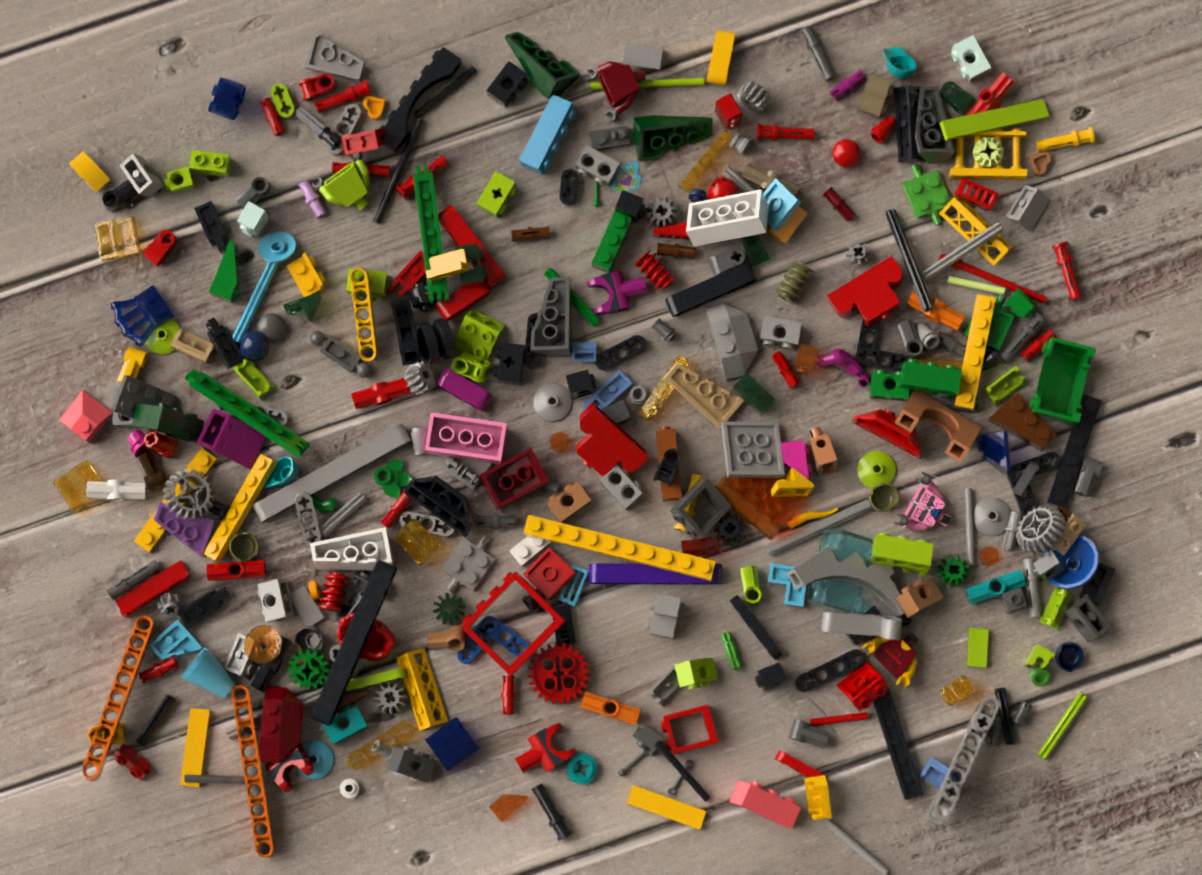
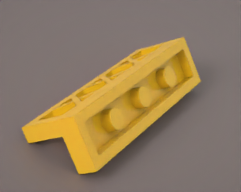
M955 196L939 213L967 241L974 238L975 234H980L991 227L964 199ZM953 206L958 211V218H951L946 211ZM961 221H969L972 231H964ZM998 234L976 249L995 266L1013 246ZM989 247H996L1001 252L996 259L989 255Z
M425 648L407 652L396 657L399 668L404 667L406 677L403 678L419 731L447 723L448 719ZM420 654L421 665L416 663L414 655ZM422 673L427 676V684L422 681ZM428 691L433 694V702L428 700ZM434 710L439 713L441 720L435 721Z

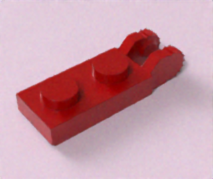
M421 250L395 277V281L386 290L387 293H393L398 285L401 284L404 288L396 297L406 295L408 291L413 289L412 286L424 277L426 272L424 256Z

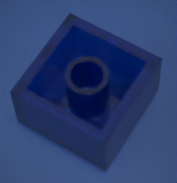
M457 717L425 739L448 772L480 750Z

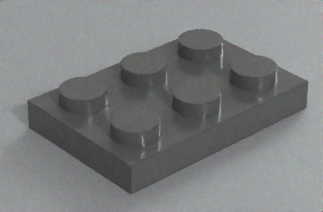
M124 375L112 411L133 420L137 404L158 406V403L170 405L169 409H172L177 396L131 376Z

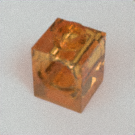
M800 344L793 366L794 369H797L796 372L803 375L811 374L819 349Z

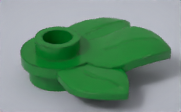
M391 460L385 467L378 468L374 473L376 483L383 487L386 495L393 498H399L400 488L407 486L410 480H412L411 476L402 470L404 463L402 460ZM381 474H387V479L382 480L380 478Z

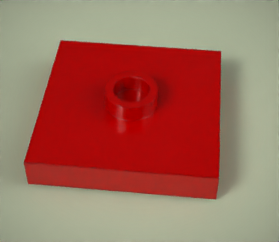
M550 547L523 573L549 601L577 574Z

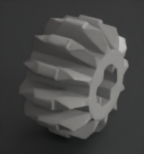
M747 81L743 84L737 94L744 105L757 112L765 109L771 99L768 92L753 81Z
M657 196V203L650 200L651 206H646V210L649 212L646 214V218H651L649 223L652 225L657 222L656 228H659L660 224H663V227L667 226L666 222L673 225L674 222L671 218L677 219V214L673 213L677 211V207H672L674 201L671 200L667 203L666 196L663 201ZM659 209H662L663 212H665L664 216H661V214L659 213Z
M423 361L411 364L404 372L406 376L404 380L408 383L407 386L411 388V392H415L417 395L430 392L436 385L434 381L436 376L433 375V370H430L429 365H425Z
M389 681L387 683L388 688L381 684L380 687L383 691H375L380 697H375L374 701H381L376 707L379 709L384 706L382 713L385 714L389 708L390 714L393 715V708L401 712L398 705L406 706V703L402 702L401 699H407V695H400L405 689L400 688L397 691L399 684L395 683L392 688V683ZM390 693H394L395 701L387 703V694L391 695Z

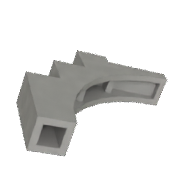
M828 546L786 573L796 589L822 580L850 582L876 595L889 607L895 617L905 613L896 599L900 595L897 586L890 579V576L895 573L893 569L876 563L866 567L864 559L857 552L839 562L835 552Z

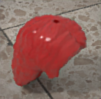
M355 613L346 615L340 620V625L337 627L338 632L336 633L340 644L344 640ZM376 619L360 658L368 661L384 660L388 658L390 651L394 649L396 638L382 621Z

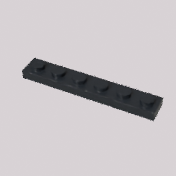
M1085 394L1082 396L1080 403L1082 406L1077 411L1081 413L1080 422L1072 426L1047 500L1048 504L1057 507H1067L1102 400Z
M887 689L884 696L877 697L872 702L905 801L924 794L890 689Z

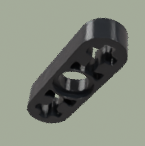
M538 313L531 314L527 322L524 361L526 366L531 369L538 368L542 362V354L535 353L538 361H535L534 364H531L528 358L532 357V352L528 351V348L531 349V344L529 343L531 337L530 329L532 330L534 323H531V321L535 320Z
M635 335L599 353L596 356V367L601 371H606L642 353L646 348V340L640 335ZM634 340L643 342L640 349L634 347L631 349L633 353L629 354V349L625 344L629 343V347L634 345ZM616 349H625L626 355L623 358H618L615 355ZM612 352L615 362H612V359L607 361V366L599 365L600 358L607 359L610 357L608 353Z

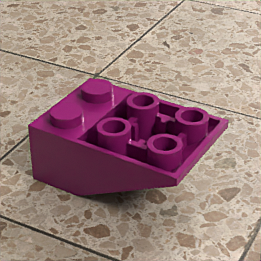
M213 408L196 443L207 450L252 469L267 437L251 426Z

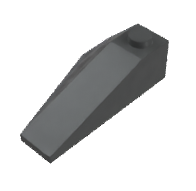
M921 87L919 92L915 140L919 155L929 164H946L955 153L952 139L945 141L940 122L947 119L939 87Z
M570 277L551 278L541 310H539L537 315V321L531 331V352L550 357H572Z

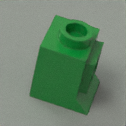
M1020 288L1003 304V306H1010L1009 309L1022 318H1028L1035 311L1033 309L1035 302Z

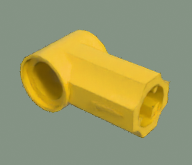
M129 346L125 353L124 365L117 381L122 383L124 375L137 379L140 369L144 367L147 361L148 352Z

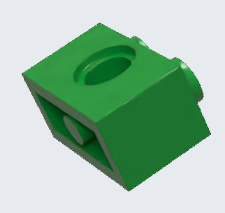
M876 370V373L871 374L869 398L908 401L910 389L899 387L901 372H895L894 375L887 374V371ZM885 382H894L895 388L892 390L887 389Z

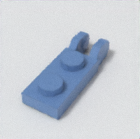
M619 369L592 394V397L582 408L585 410L595 401L600 404L599 408L601 410L610 406L633 384L632 381Z

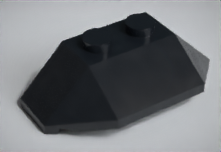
M438 476L410 480L404 493L466 538L473 526L468 498Z

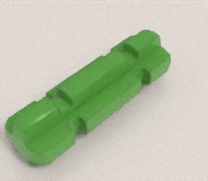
M731 633L721 634L728 659L731 660V668L733 670L740 668L742 664L740 659H738L739 655L734 642H732Z

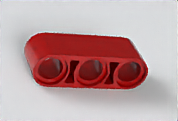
M478 276L451 293L449 301L442 299V302H438L435 307L442 318L444 317L448 322L487 297L491 290L483 278Z

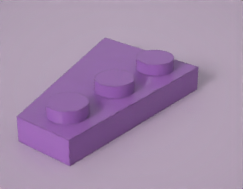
M159 502L153 520L202 557L214 520L203 516L200 519L196 516L192 521L188 516L186 520H183L182 514L176 517V511L170 513L172 506L166 507L165 503Z

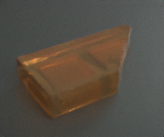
M503 794L489 808L502 822L529 798L527 796Z

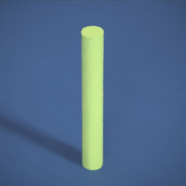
M953 276L948 277L947 283L1000 295H1004L1005 292L1004 287Z

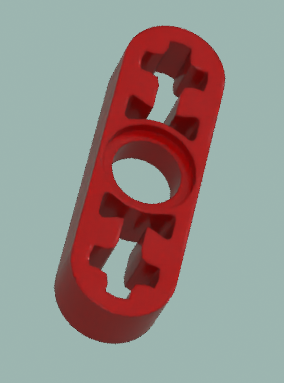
M781 750L778 751L775 757L777 761L808 778L824 775Z

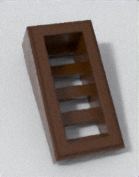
M363 690L344 694L337 712L348 705L369 696V691Z

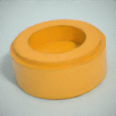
M316 580L310 581L308 584L312 599H320L321 591Z

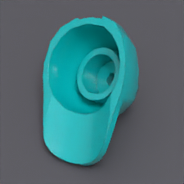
M900 47L883 49L882 52L887 60L888 71L894 77L903 80L915 72L917 68L915 60Z
M289 456L278 459L264 487L285 486L292 483L299 474L297 463Z

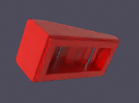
M965 177L961 178L954 193L984 211L992 210L999 195L997 192ZM967 184L969 185L966 193L964 194L963 190ZM973 188H974V189H976V190H975L973 196L971 197L970 194H971V192H972V190H973ZM980 192H982L980 200H977Z
M687 222L654 228L653 237L690 240L686 232Z

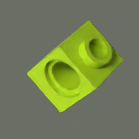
M189 167L166 173L168 179H165L167 190H171L173 194L195 189ZM182 177L184 179L182 184H174L177 178Z

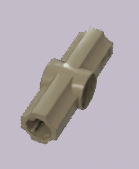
M750 162L742 174L743 179L759 186L764 192L775 178L780 180L795 196L800 187L782 179L779 174L770 170L766 171Z

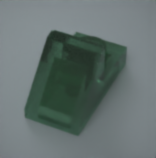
M760 234L740 238L752 267L770 259Z
M318 292L283 304L287 315L291 314V316L298 315L305 309L307 317L311 322L322 301V296Z

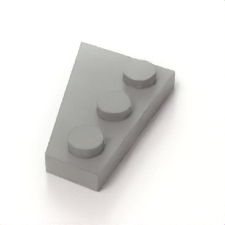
M314 32L305 69L360 82L365 63Z

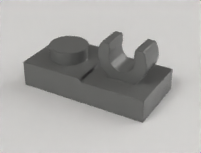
M627 126L590 132L592 148L597 151L630 145Z

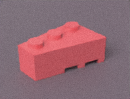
M738 780L729 802L792 829L801 807L795 805V800L788 797L782 799L778 797L780 793L771 789L768 792L762 790L763 785L754 781L749 784Z

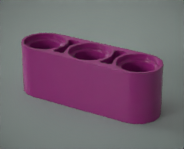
M448 368L444 369L436 382L438 387L481 412L484 411L493 396Z

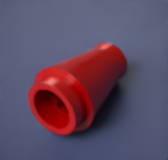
M888 115L871 129V138L879 144L886 142L894 125L897 123L896 120Z

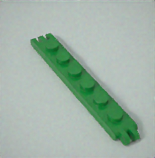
M423 165L424 173H421L420 166H416L413 181L426 272L431 270L429 259L442 255L443 248L433 173L428 171V165ZM447 278L435 281L427 279L430 303H434V295L437 297V302H442L441 294H444L445 301H449Z
M192 369L185 376V379L190 382L189 384L192 388L294 456L300 457L309 448L310 444L306 440L204 372L199 373Z

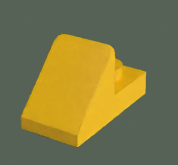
M791 468L786 474V479L775 483L771 489L772 497L808 496L813 490L814 484L797 470Z

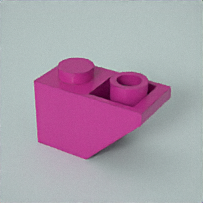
M804 440L781 443L784 466L789 470L794 468L805 478L809 479V476L812 475L811 464H807L806 457L810 456L809 446L805 445Z

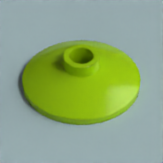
M159 317L152 320L144 331L146 346L152 352L159 355L174 352L175 349L171 348V344L180 326L176 321L168 317ZM165 332V336L160 338L159 333Z
M872 451L860 459L857 473L860 481L872 489L880 483H891L895 477L896 467L888 454L881 451ZM879 466L881 471L876 473L873 468Z

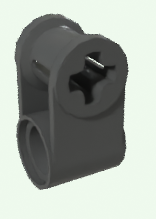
M734 248L710 257L708 262L713 275H719L745 263V253L739 248ZM734 255H737L738 257H740V261H739V262H736V260H733V259H734Z

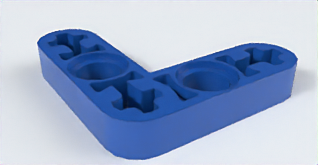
M493 616L484 617L474 630L477 634L482 635L486 643L492 637L517 657L523 652L516 653L517 648L514 645L511 648L508 647L514 637L517 638L515 642L518 645L524 644L523 648L525 650L529 647L525 640ZM494 620L493 625L495 627L493 629L489 628L486 631L489 634L488 637L483 632L478 631L480 628L483 630L486 628V621ZM503 631H507L511 635L510 640L507 642H503L499 638L500 633ZM469 636L465 641L464 649L457 652L458 660L463 664H469L477 657L482 648L479 645H475ZM468 643L478 649L476 652L472 650L469 653L470 659L462 660L463 655L461 652L469 650L470 647L466 646Z

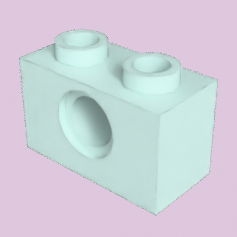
M974 35L953 45L951 56L955 62L959 63L961 66L960 72L964 79H968L969 83L990 72L991 66ZM971 56L975 62L968 63L965 57Z
M248 201L237 222L244 234L249 237L253 235L259 237L269 217L264 209Z

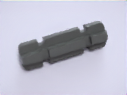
M942 397L940 401L941 404L951 407L950 409L964 412L967 410L969 413H976L978 410V403L976 402L974 410L955 407L956 399L954 398L951 400L949 397Z

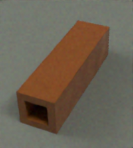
M671 426L660 427L656 431L659 464L667 450H677L675 429H671ZM670 453L667 456V461L670 463H675L678 460V456L675 453ZM679 467L672 487H668V484L661 482L662 501L680 500L682 498Z

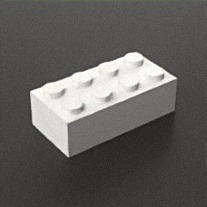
M762 190L690 203L686 232L693 246L766 233L769 205Z

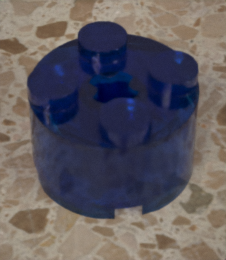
M220 77L218 85H215L212 90L214 99L210 102L208 112L234 121L240 112L238 111L240 105L243 104L246 85Z

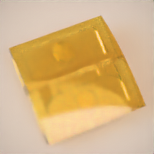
M130 216L115 221L107 220L94 224L100 261L141 254L134 217Z
M87 460L53 481V484L73 514H76L97 500L86 499L87 481L101 482Z

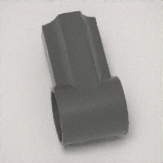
M256 177L252 184L235 201L243 209L248 201L256 204L263 196L269 194L271 185L265 178ZM260 182H265V189L258 191L257 185Z
M913 320L901 322L897 325L904 344L906 355L910 359L916 360L922 356L923 344L919 339ZM915 345L920 350L917 353H911L909 348Z
M1084 457L1079 470L1080 475L1075 486V493L1086 497L1091 496L1096 478L1098 479L1101 473L1103 462Z
M794 719L788 738L825 748L830 732Z

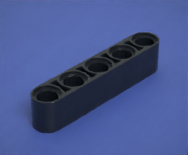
M746 262L666 298L665 302L672 317H677L755 282L757 277L750 262Z

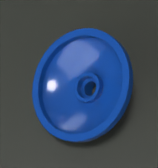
M1079 535L1064 556L1057 550L1054 551L1065 570L1049 581L1061 589H1075L1089 582L1099 566V552L1095 544L1089 538Z

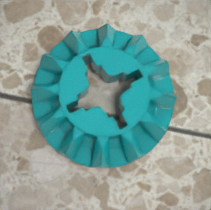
M579 753L569 759L566 772L574 783L580 785L587 784L595 778L597 764L590 755ZM578 761L583 766L590 765L589 767H587V769H585L586 777H584V775H582L581 772L574 774V772L579 768Z

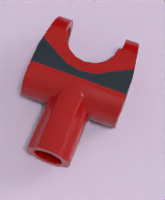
M561 723L547 727L527 739L532 749L515 758L523 774L539 764H542L547 773L562 765L577 753L575 748L559 752L552 747V737L558 730L563 728Z
M301 744L287 755L281 763H266V768L272 779L285 792H289L293 788L290 773L294 767L297 766L307 776L314 773L312 761Z

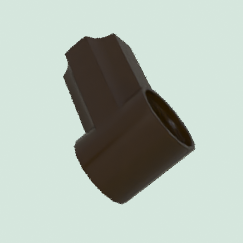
M151 451L135 458L150 492L166 485L167 479L163 471L159 469Z

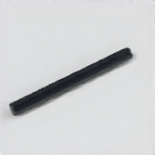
M895 209L887 210L886 217L923 312H929L933 309V305Z

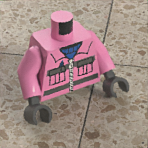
M921 472L924 475L923 480L916 479L917 482L923 485L919 486L905 514H897V516H900V522L894 521L895 525L903 526L913 532L932 529L935 522L946 527L951 519V516L942 512L945 506L942 493L931 480L930 475L925 472Z

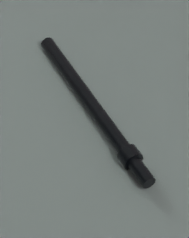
M417 118L412 131L408 133L407 143L373 219V222L380 224L414 143H417L420 137L419 132L424 123V120Z

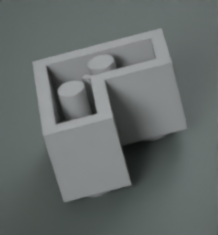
M659 593L657 598L653 597L651 610L654 611V617L649 618L647 629L651 630L650 635L673 639L681 598Z

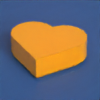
M368 96L364 99L363 106L368 111L369 117L372 120H379L383 116L387 101Z

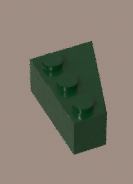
M158 403V406L137 404L132 423L133 427L148 428V431H157L165 434V436L187 442H197L204 425V420L198 419V415L188 412L183 414L184 410L178 408L169 409L170 405Z

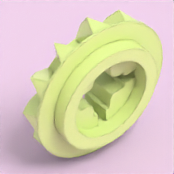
M984 137L974 145L973 157L981 166L993 167L1001 161L1004 149L1001 143L994 137ZM987 145L990 150H996L991 153L990 159L987 153H981L986 150Z

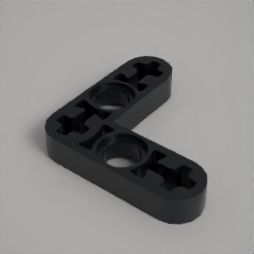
M862 319L856 351L858 362L866 367L901 372L899 364L894 363L893 367H890L892 357H895V362H900L901 359H904L905 362L910 358L903 354L876 350L875 345L880 321L873 324L871 329H863L864 327L868 328V326ZM869 333L873 336V341L865 343L862 336ZM863 352H866L867 356L873 357V353H875V364L871 363L872 359H866V361H862V358L859 357V355H862ZM881 355L888 357V364L880 365L878 357Z
M1048 452L1009 467L1006 475L1011 490H1013L1023 474H1019L1018 479H1016L1015 476H1011L1013 469L1020 471L1023 469L1022 465L1026 469L1030 461L1036 462L1039 465V470L1033 475L1035 477L1056 469L1061 462L1060 456L1056 452ZM1049 456L1056 458L1057 461L1054 462V466L1051 463L1044 465L1046 469L1043 470V465L1039 459L1042 458V462H1045L1049 459ZM1030 484L1026 487L1028 493L1025 497H1020L1013 492L1019 511L1023 516H1026L1028 512H1024L1027 508L1025 502L1021 504L1020 501L1030 497L1031 501H1028L1029 507L1038 508Z

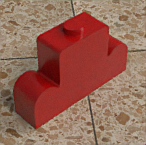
M891 256L828 294V302L835 313L841 318L850 317L854 309H856L868 327H871L878 321L883 322L900 308L899 299L892 289L899 287L902 283L901 268Z
M594 402L579 416L580 429L587 435L576 445V451L583 459L582 462L589 469L592 467L601 476H605L621 461L624 470L634 472L649 458L648 452Z

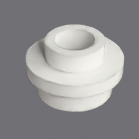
M346 779L340 785V793L346 798H353L359 792V785L353 779ZM347 785H352L353 790L351 792L346 791Z

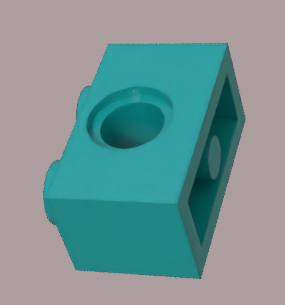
M351 704L343 708V713L335 715L330 726L322 724L333 745L368 727L357 705L353 707ZM343 718L349 720V726L346 729H341L339 726V722Z

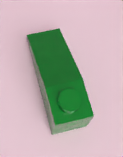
M230 240L209 290L211 296L233 303L234 299L237 300L240 294L237 251L233 240Z

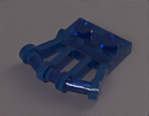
M154 285L139 295L136 294L133 299L115 301L110 304L111 309L114 311V323L117 327L121 328L122 335L134 341L138 347L144 345L155 329L175 317ZM137 305L136 308L122 316L121 309ZM140 313H143L145 316L131 326L126 324ZM150 323L141 336L134 333Z

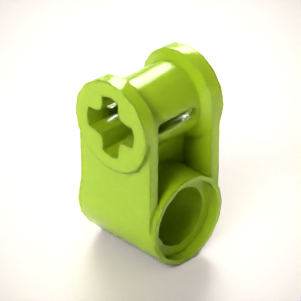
M460 352L452 362V369L455 373L479 383L485 382V374L491 366L488 360L467 352ZM459 360L463 361L466 366L461 365Z

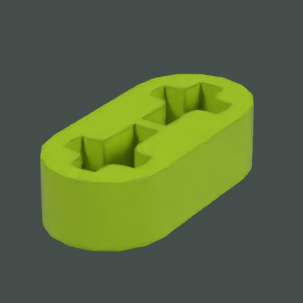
M275 84L271 88V96L281 118L290 119L295 114V108L289 92L283 84ZM277 89L285 91L282 93L284 99L280 100L279 96L275 95ZM286 103V106L291 108L289 114L281 113L284 110L282 104Z

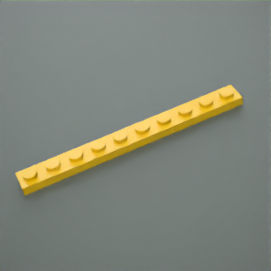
M528 515L523 532L527 536L711 581L716 561Z

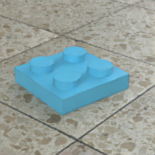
M775 178L763 194L769 205L767 224L778 232L800 205L801 201L780 180Z

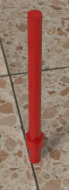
M941 253L939 260L945 257L946 255ZM962 259L951 265L952 268L958 271L961 269L1012 291L1020 288L1029 298L1045 304L1047 296L964 263Z

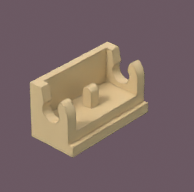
M180 328L175 335L171 348L206 363L214 345Z

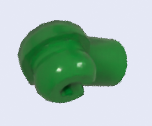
M315 495L312 496L314 508L321 513L332 512L338 506L335 498L321 501Z

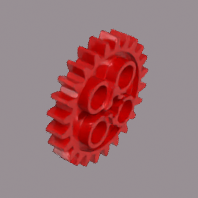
M555 642L552 648L548 643L547 650L541 647V654L534 653L537 660H530L534 666L528 667L529 670L533 671V673L527 675V677L533 678L529 685L535 684L536 687L533 689V692L539 690L538 698L543 695L546 696L545 702L551 698L553 705L556 700H559L560 705H562L563 699L570 703L571 696L577 699V692L583 694L580 688L587 687L584 680H590V678L585 676V673L590 672V669H585L584 666L589 663L582 662L585 655H577L580 649L572 651V644L569 648H566L565 642H563L561 647ZM556 656H559L560 670L564 671V674L561 675L562 690H558L557 675L553 674L557 670ZM566 657L573 660V666L570 668H565L562 665V660ZM546 659H551L554 663V667L550 670L543 667V661ZM572 677L575 680L574 686L566 687L564 679ZM551 678L555 681L556 685L553 689L545 687L544 682L546 679Z

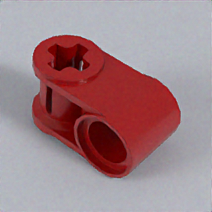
M327 73L298 82L304 94V102L313 101L319 97L331 94L337 87L333 77ZM330 80L331 85L329 87H322L324 81Z
M169 230L160 232L153 242L145 248L142 255L158 267L176 247L177 237ZM165 237L170 238L171 242H170V243L166 242V241L164 240V238H165Z

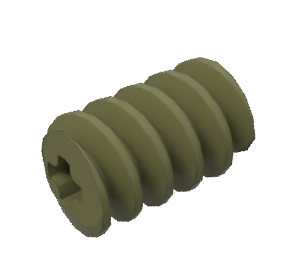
M797 261L792 262L793 268H789V274L784 275L786 281L780 282L782 287H777L776 289L780 298L793 305L796 303L792 298L800 297L796 291L803 292L800 285H807L804 278L811 279L808 272H814L808 266Z

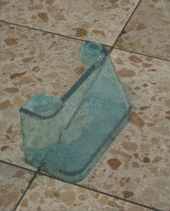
M826 529L822 534L817 553L829 546L835 552L837 560L840 562L857 552L864 559L867 567L869 560H871L873 539L843 529ZM822 580L809 584L806 601L809 604L848 613L863 614L866 610L865 600L860 597L861 586L840 580Z

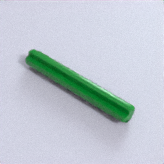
M552 268L547 269L544 273V276L549 281L551 278L560 277ZM571 289V304L593 327L598 326L601 319Z

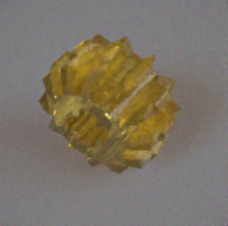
M960 676L941 689L940 694L945 703L953 706L969 696L974 688L966 676Z

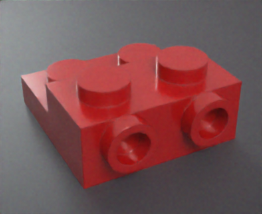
M867 661L836 685L859 712L862 709L869 708L872 701L877 697L884 696L886 690L890 688L883 677Z

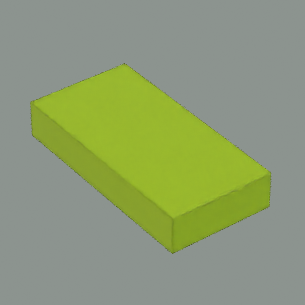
M969 628L966 667L987 668L989 629Z

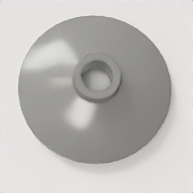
M546 384L534 396L535 411L546 421H559L566 417L571 409L572 400L570 393L559 384ZM551 398L556 399V403L554 405H551L549 403V400Z
M985 498L978 502L973 510V524L984 535H999L1008 526L1011 515L1010 510L1000 499ZM989 513H994L996 518L990 519Z

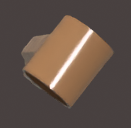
M457 625L451 627L450 631L427 632L428 648L449 647L453 651H461L465 647L467 633L461 626Z

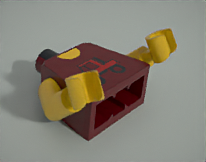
M910 633L904 640L901 637L900 640H892L878 636L861 647L862 649L864 647L868 648L869 653L866 655L872 654L897 679L896 685L901 682L904 684L903 690L908 687L910 680L915 674L918 662L915 657L917 653L912 647L919 639L913 633Z

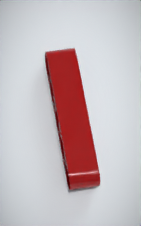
M452 205L438 214L441 225L460 249H465L467 259L491 289L506 278L504 272Z

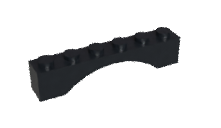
M442 47L441 50H436L432 56L433 61L422 69V76L418 81L415 80L411 84V91L407 96L404 95L400 99V106L396 111L393 110L389 114V121L386 125H382L379 128H384L385 131L381 135V140L386 141L384 146L396 154L407 140L408 119L417 100L432 86L452 79L462 65L461 58L445 47Z

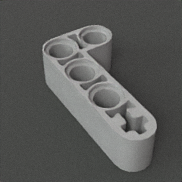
M823 611L821 631L880 636L885 639L900 640L902 620L894 616Z

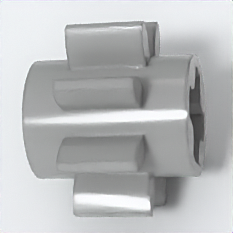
M856 241L854 247L848 246L851 252L846 253V257L851 258L850 264L857 262V265L860 266L862 260L864 262L868 261L865 255L870 254V251L865 250V243L859 245L858 241ZM861 251V256H854L855 252Z
M170 592L160 596L161 601L157 602L158 609H160L162 615L173 616L178 613V607H182L178 594L174 595Z

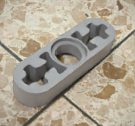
M349 104L345 107L333 131L341 139L342 136L353 134L361 119L362 113L358 105ZM354 109H356L357 116H352V125L350 122L345 121L344 119L346 118L347 120H349V111H353ZM342 125H347L350 128V131L345 135L339 132V128ZM342 140L339 144L341 148H336L335 151L327 143V149L330 154L338 156L344 152Z
M299 492L295 496V506L304 543L310 547V543L321 541L312 497L307 492ZM301 497L309 499V501H306L307 509L311 508L312 510L303 509L302 503H298V501H301ZM304 515H312V523L304 524L302 522ZM310 528H312L313 535L317 536L314 538V542L307 539L310 536L308 531Z
M408 511L404 512L399 519L401 526L407 530L441 537H450L455 531L451 528V531L448 530L447 533H444L443 529L437 528V532H434L436 521H440L438 525L445 526V522L434 516ZM411 516L412 520L417 521V517H421L418 522L419 528H415V523H410L409 526H406V522L403 519ZM425 519H430L433 522V526L429 530L422 528V522Z

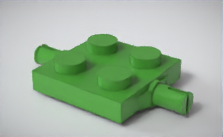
M919 164L911 166L915 177L902 183V187L916 219L931 216L935 226L942 224L938 213L950 202L938 170L929 174H922Z

